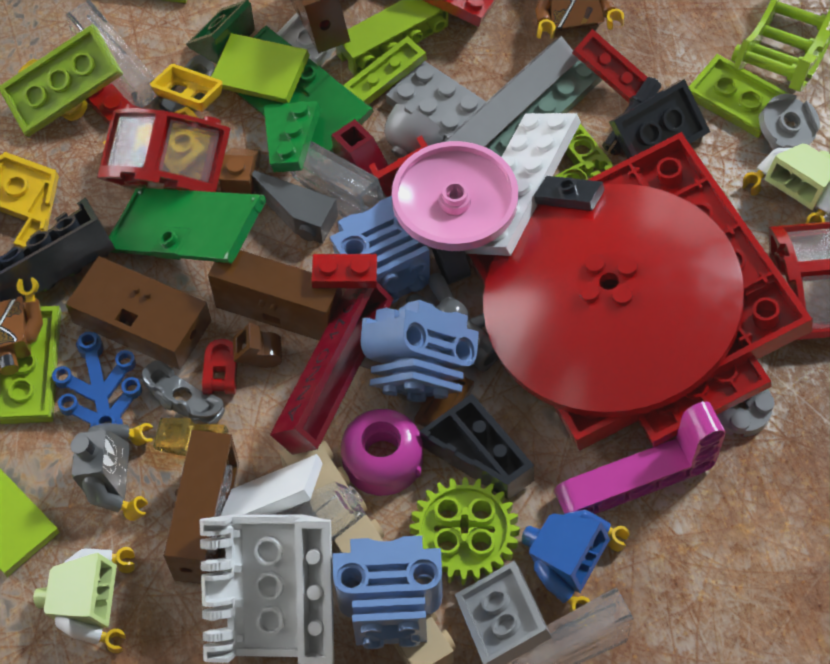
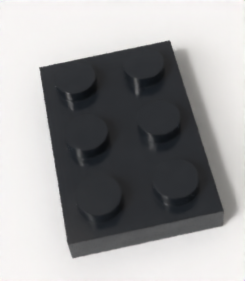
M685 79L677 81L609 121L627 159L682 132L689 144L710 132Z

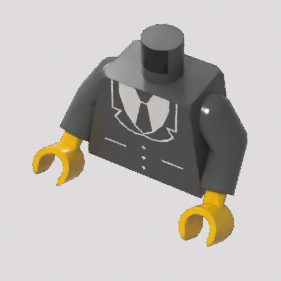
M102 423L90 427L88 432L78 433L70 445L74 453L72 477L83 490L90 504L114 512L122 510L124 516L129 521L138 520L146 515L145 512L139 510L148 505V501L144 497L137 496L129 502L125 501L130 443L127 440L130 438L131 442L136 446L151 442L153 439L145 438L142 431L153 429L151 424L143 423L129 429V426L124 424Z

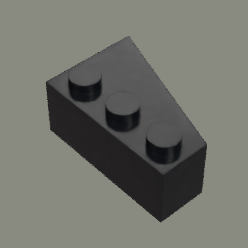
M473 394L419 431L424 449L473 479H481V484L486 487L491 483L494 484L493 491L496 493L503 491L505 493L504 498L507 500L534 481V464Z

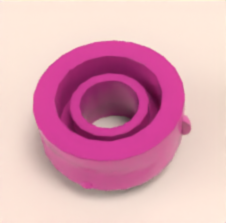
M390 409L366 411L347 425L341 441L342 465L350 482L367 494L387 496L399 493L408 488L421 475L423 441L420 432L412 420L398 411ZM379 441L390 442L397 448L393 454L386 457H375L367 453L369 447Z

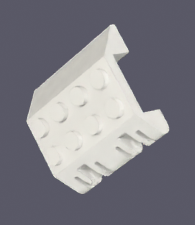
M246 514L200 519L201 536L221 535L220 537L201 539L200 548L206 550L225 548L226 558L201 561L202 571L222 570L201 575L202 606L213 607L202 611V619L215 621L227 618V627L210 629L203 632V641L213 642L203 645V660L211 663H229L235 656L298 657V664H334L331 520L308 515Z

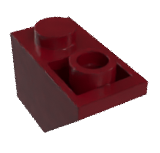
M354 119L331 135L333 154L371 193L380 186L376 182L369 165L375 163L378 170L387 167L388 163L374 137Z

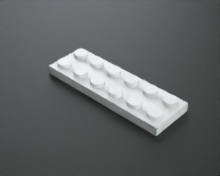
M532 113L524 115L502 155V158L512 169L518 184V205L514 219L498 238L484 246L464 250L466 254L512 255L538 205L534 199L535 192L546 176H553L581 123L577 113Z

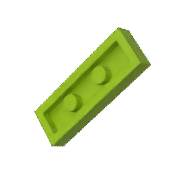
M407 36L343 86L369 105L426 61V52Z

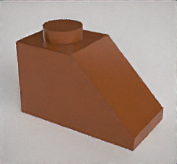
M231 148L225 153L219 177L222 193L254 194L252 173L254 170L258 171L261 150Z

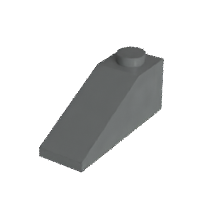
M254 170L252 173L254 190L257 194L265 196L266 204L302 239L307 241L314 240L323 244L338 217L336 199Z

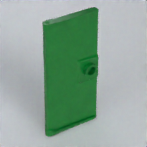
M267 25L253 37L292 46ZM308 59L289 102H319L321 112L308 152L321 164L326 163L334 155L331 136L333 133L354 119L362 125L374 112L369 105L340 84L311 59ZM235 92L264 117V105L283 104Z
M138 187L135 189L129 203L109 236L116 248L110 252L147 255L175 260L191 259L232 263L262 211L266 198L264 195Z

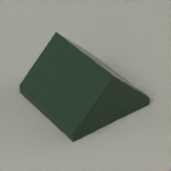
M244 0L221 8L186 45L189 49L217 64L231 33L249 37L255 31L251 3L248 0Z

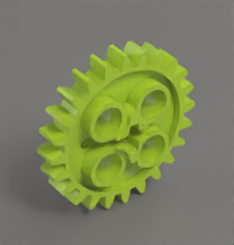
M467 477L463 478L462 485H457L455 480L450 478L449 488H445L440 482L437 483L438 493L435 494L427 490L426 499L428 502L418 500L417 508L419 511H413L411 514L412 521L415 523L409 526L410 534L422 536L423 549L440 548L439 545L445 541L456 545L451 550L441 548L442 573H447L448 583L453 581L455 575L460 576L462 585L466 584L467 576H472L475 582L479 581L481 573L488 576L493 573L492 567L496 569L504 567L502 559L511 561L513 552L510 549H517L518 540L514 537L519 536L520 527L515 525L518 523V514L510 513L513 510V503H503L505 495L503 491L493 495L494 484L492 483L485 489L481 488V479L479 478L473 486L469 485ZM450 510L455 512L456 515L452 518H444L440 513ZM485 511L490 516L485 519H479L474 516V513ZM467 527L468 533H461V528ZM494 529L495 531H494L493 533H491V532L488 531V530ZM477 542H484L489 545V548L479 551L473 545Z

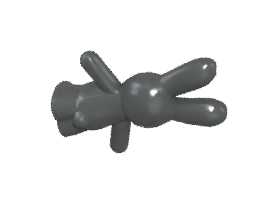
M433 273L429 277V286L439 300V305L436 306L417 294L408 296L406 304L421 300L432 304L443 312H458L468 315L467 328L479 332L477 356L474 365L481 372L487 371L498 361V358L491 345L488 333L483 329L485 327L484 313L470 319L467 308L460 301L454 299L445 278L439 273Z

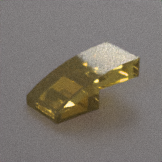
M160 418L153 447L155 450L186 456L192 430L228 434L229 430L225 425L194 424L190 418Z

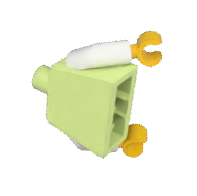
M803 143L793 148H776L758 165L757 172H749L743 177V189L750 183L755 184L751 188L752 196L759 194L761 191V180L765 177L764 180L809 209L813 210L815 208L817 210L816 213L809 214L805 224L825 222V214L829 215L830 154L827 151L818 152Z
M122 547L118 550L117 554H113L111 550L85 548L79 550L63 564L52 567L49 572L47 587L38 588L34 591L33 600L35 606L39 609L44 608L45 615L54 619L56 627L70 637L96 645L99 642L106 643L107 649L110 652H122L123 648L110 644V640L113 637L126 639L125 633L120 629H112L109 632H103L102 630L109 627L116 568L122 573L134 571L135 563L122 561L125 558H135L134 551L130 547Z

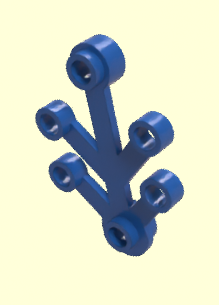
M84 332L77 339L76 347L80 356L86 359L91 385L74 377L71 370L65 366L56 368L53 371L52 378L57 387L68 388L95 402L97 412L79 405L77 398L70 393L64 394L58 399V407L62 414L66 416L72 415L90 424V427L109 421L114 424H123L122 415L132 401L142 393L140 381L135 377L126 378L121 384L123 393L111 408L108 399L127 372L135 368V357L131 351H120L115 357L117 365L104 381L99 356L104 350L102 340L94 332ZM89 341H93V343L90 345H84ZM123 359H131L129 363L121 364ZM61 375H68L65 380H58ZM129 386H137L135 390L127 391V388ZM67 402H74L69 408L63 407Z

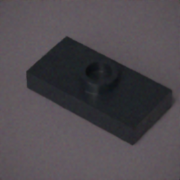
M546 176L535 192L534 199L536 204L592 211L605 189L601 181Z

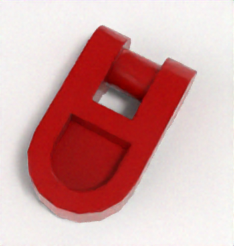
M216 339L206 347L202 377L203 394L213 395L214 391H225L226 395L236 394L238 363L234 362L233 342L228 339ZM215 372H225V379H214Z

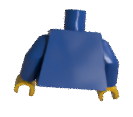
M588 510L565 513L564 515L553 513L548 516L541 529L527 526L522 534V544L530 547L529 555L534 562L535 573L545 588L562 603L567 602L570 604V615L576 620H583L584 618L576 610V604H583L588 610H591L592 604L589 598L585 596L576 597L574 592L581 593L607 544L614 551H622L626 544L619 541L616 536L627 540L630 535L629 530L625 526H617L613 529L610 527L611 523Z

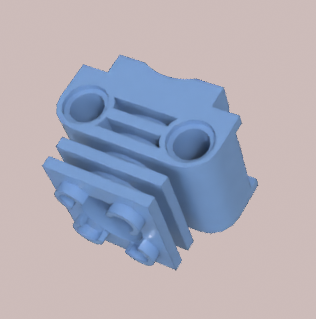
M392 196L379 201L368 211L351 214L338 220L339 232L330 236L334 254H377V282L394 298L391 304L410 292L422 290L429 284V249L426 245L412 238L401 227L393 210Z
M421 300L408 302L399 310L387 307L376 310L375 320L370 318H363L361 348L364 355L373 361L384 363L371 366V373L384 377L370 379L369 386L382 389V393L385 395L397 396V393L407 395V400L412 402H426V397L432 396L436 399H446L448 394L462 392V385L449 381L463 379V372L453 369L470 366L476 360L479 332L467 328L468 315L458 312H443L432 304Z
M403 536L393 541H376L369 538L350 539L351 553H332L333 580L338 606L344 615L352 618L356 646L363 645L366 649H379L384 647V644L399 643L401 647H416L420 645V642H427L426 615L438 610L443 598L441 548L423 549L422 536Z

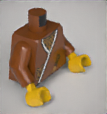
M539 0L535 9L538 25L536 36L538 39H541L543 31L549 33L550 39H553L554 32L600 25L605 22V18H607V28L609 30L613 29L614 20L619 21L621 26H624V13L622 10L616 9L612 0Z
M31 278L32 289L29 292L24 290L22 279H19L17 282V290L25 295V301L20 296L0 302V373L2 375H13L18 372L19 365L17 360L28 357L31 354V344L36 342L43 326L39 299H35V293L39 289L38 281L35 278Z

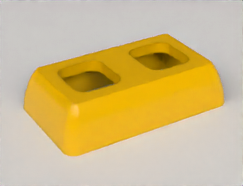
M171 64L150 83V86L159 97L203 112L220 96L223 82L185 67ZM175 85L186 87L182 93L170 90ZM198 93L206 94L201 100L193 98Z

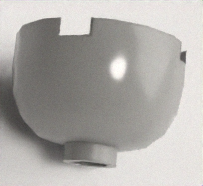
M396 104L386 120L384 129L388 143L393 146L391 152L401 158L420 148L417 137L421 135L428 146L442 142L445 133L438 134L441 130L439 125L416 110L412 114L405 112L406 106L402 104Z

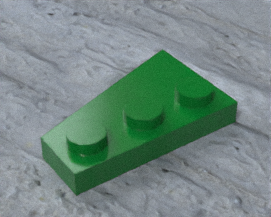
M318 101L264 105L269 160L274 173L302 171L321 112Z

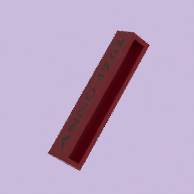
M378 282L377 288L346 289L270 433V436L292 455L318 450L365 357L361 348L363 318L375 320L376 310L389 308L394 299Z

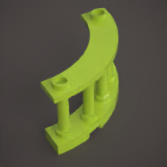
M771 0L752 34L743 40L741 45H736L731 61L735 62L733 68L740 70L748 63L787 77V80L790 81L788 88L800 92L807 86L808 82L805 79H812L830 45V9L827 14L823 13L820 16L782 3V0ZM778 13L816 26L819 32L816 38L811 37L809 40L771 27L770 24L775 14ZM764 37L805 50V56L797 58L762 46L760 43Z

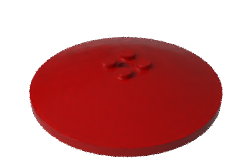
M632 184L604 185L605 191L592 211L549 205L541 206L533 212L512 255H495L485 281L483 295L485 326L491 345L502 366L517 384L528 393L553 407L574 414L591 417H625L656 410L679 400L700 386L714 373L729 353L740 328L744 306L743 276L734 248L725 233L705 212L681 197L663 190ZM607 279H614L618 282V285L611 290L601 287V284Z

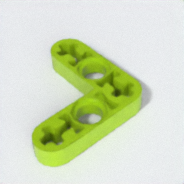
M581 123L565 152L574 163V166L555 175V177L588 180L589 176L591 178L601 173L599 170L604 169L605 171L612 167L611 160ZM584 145L590 149V152L579 154L574 148Z

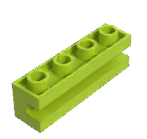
M401 0L347 29L351 42L337 46L336 55L342 62L348 60V68L356 76L405 37H410L418 44L426 37L442 31L448 26V12L423 0Z

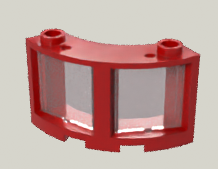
M126 104L125 108L113 110L97 178L123 187H148V183L151 182L164 184V189L216 192L231 128L221 125V120L215 117L204 116L203 119L184 114L144 109Z
M830 222L769 227V257L781 275H785L788 285L813 319L812 332L796 340L830 337Z

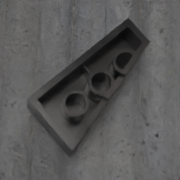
M86 197L77 203L79 209L68 216L64 212L55 218L57 223L48 231L38 230L29 236L30 238L26 242L27 246L22 249L15 246L0 257V302L20 296L23 297L24 301L26 300L25 295L17 290L16 286L19 279H22L23 288L26 292L32 289L31 278H35L39 284V289L35 294L40 291L45 292L66 276L78 274L84 266L94 260L96 261L98 256L105 258L109 255L110 251L116 249Z

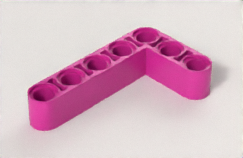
M710 402L695 404L683 413L676 439L563 481L555 487L554 493L564 514L580 510H588L593 514L603 512L708 471L716 464L726 431Z

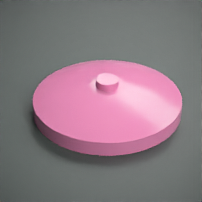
M448 141L436 143L411 155L397 171L392 186L393 210L401 227L412 238L426 246L446 251L475 249L498 238L513 221L518 205V184L507 162L492 150L470 142Z

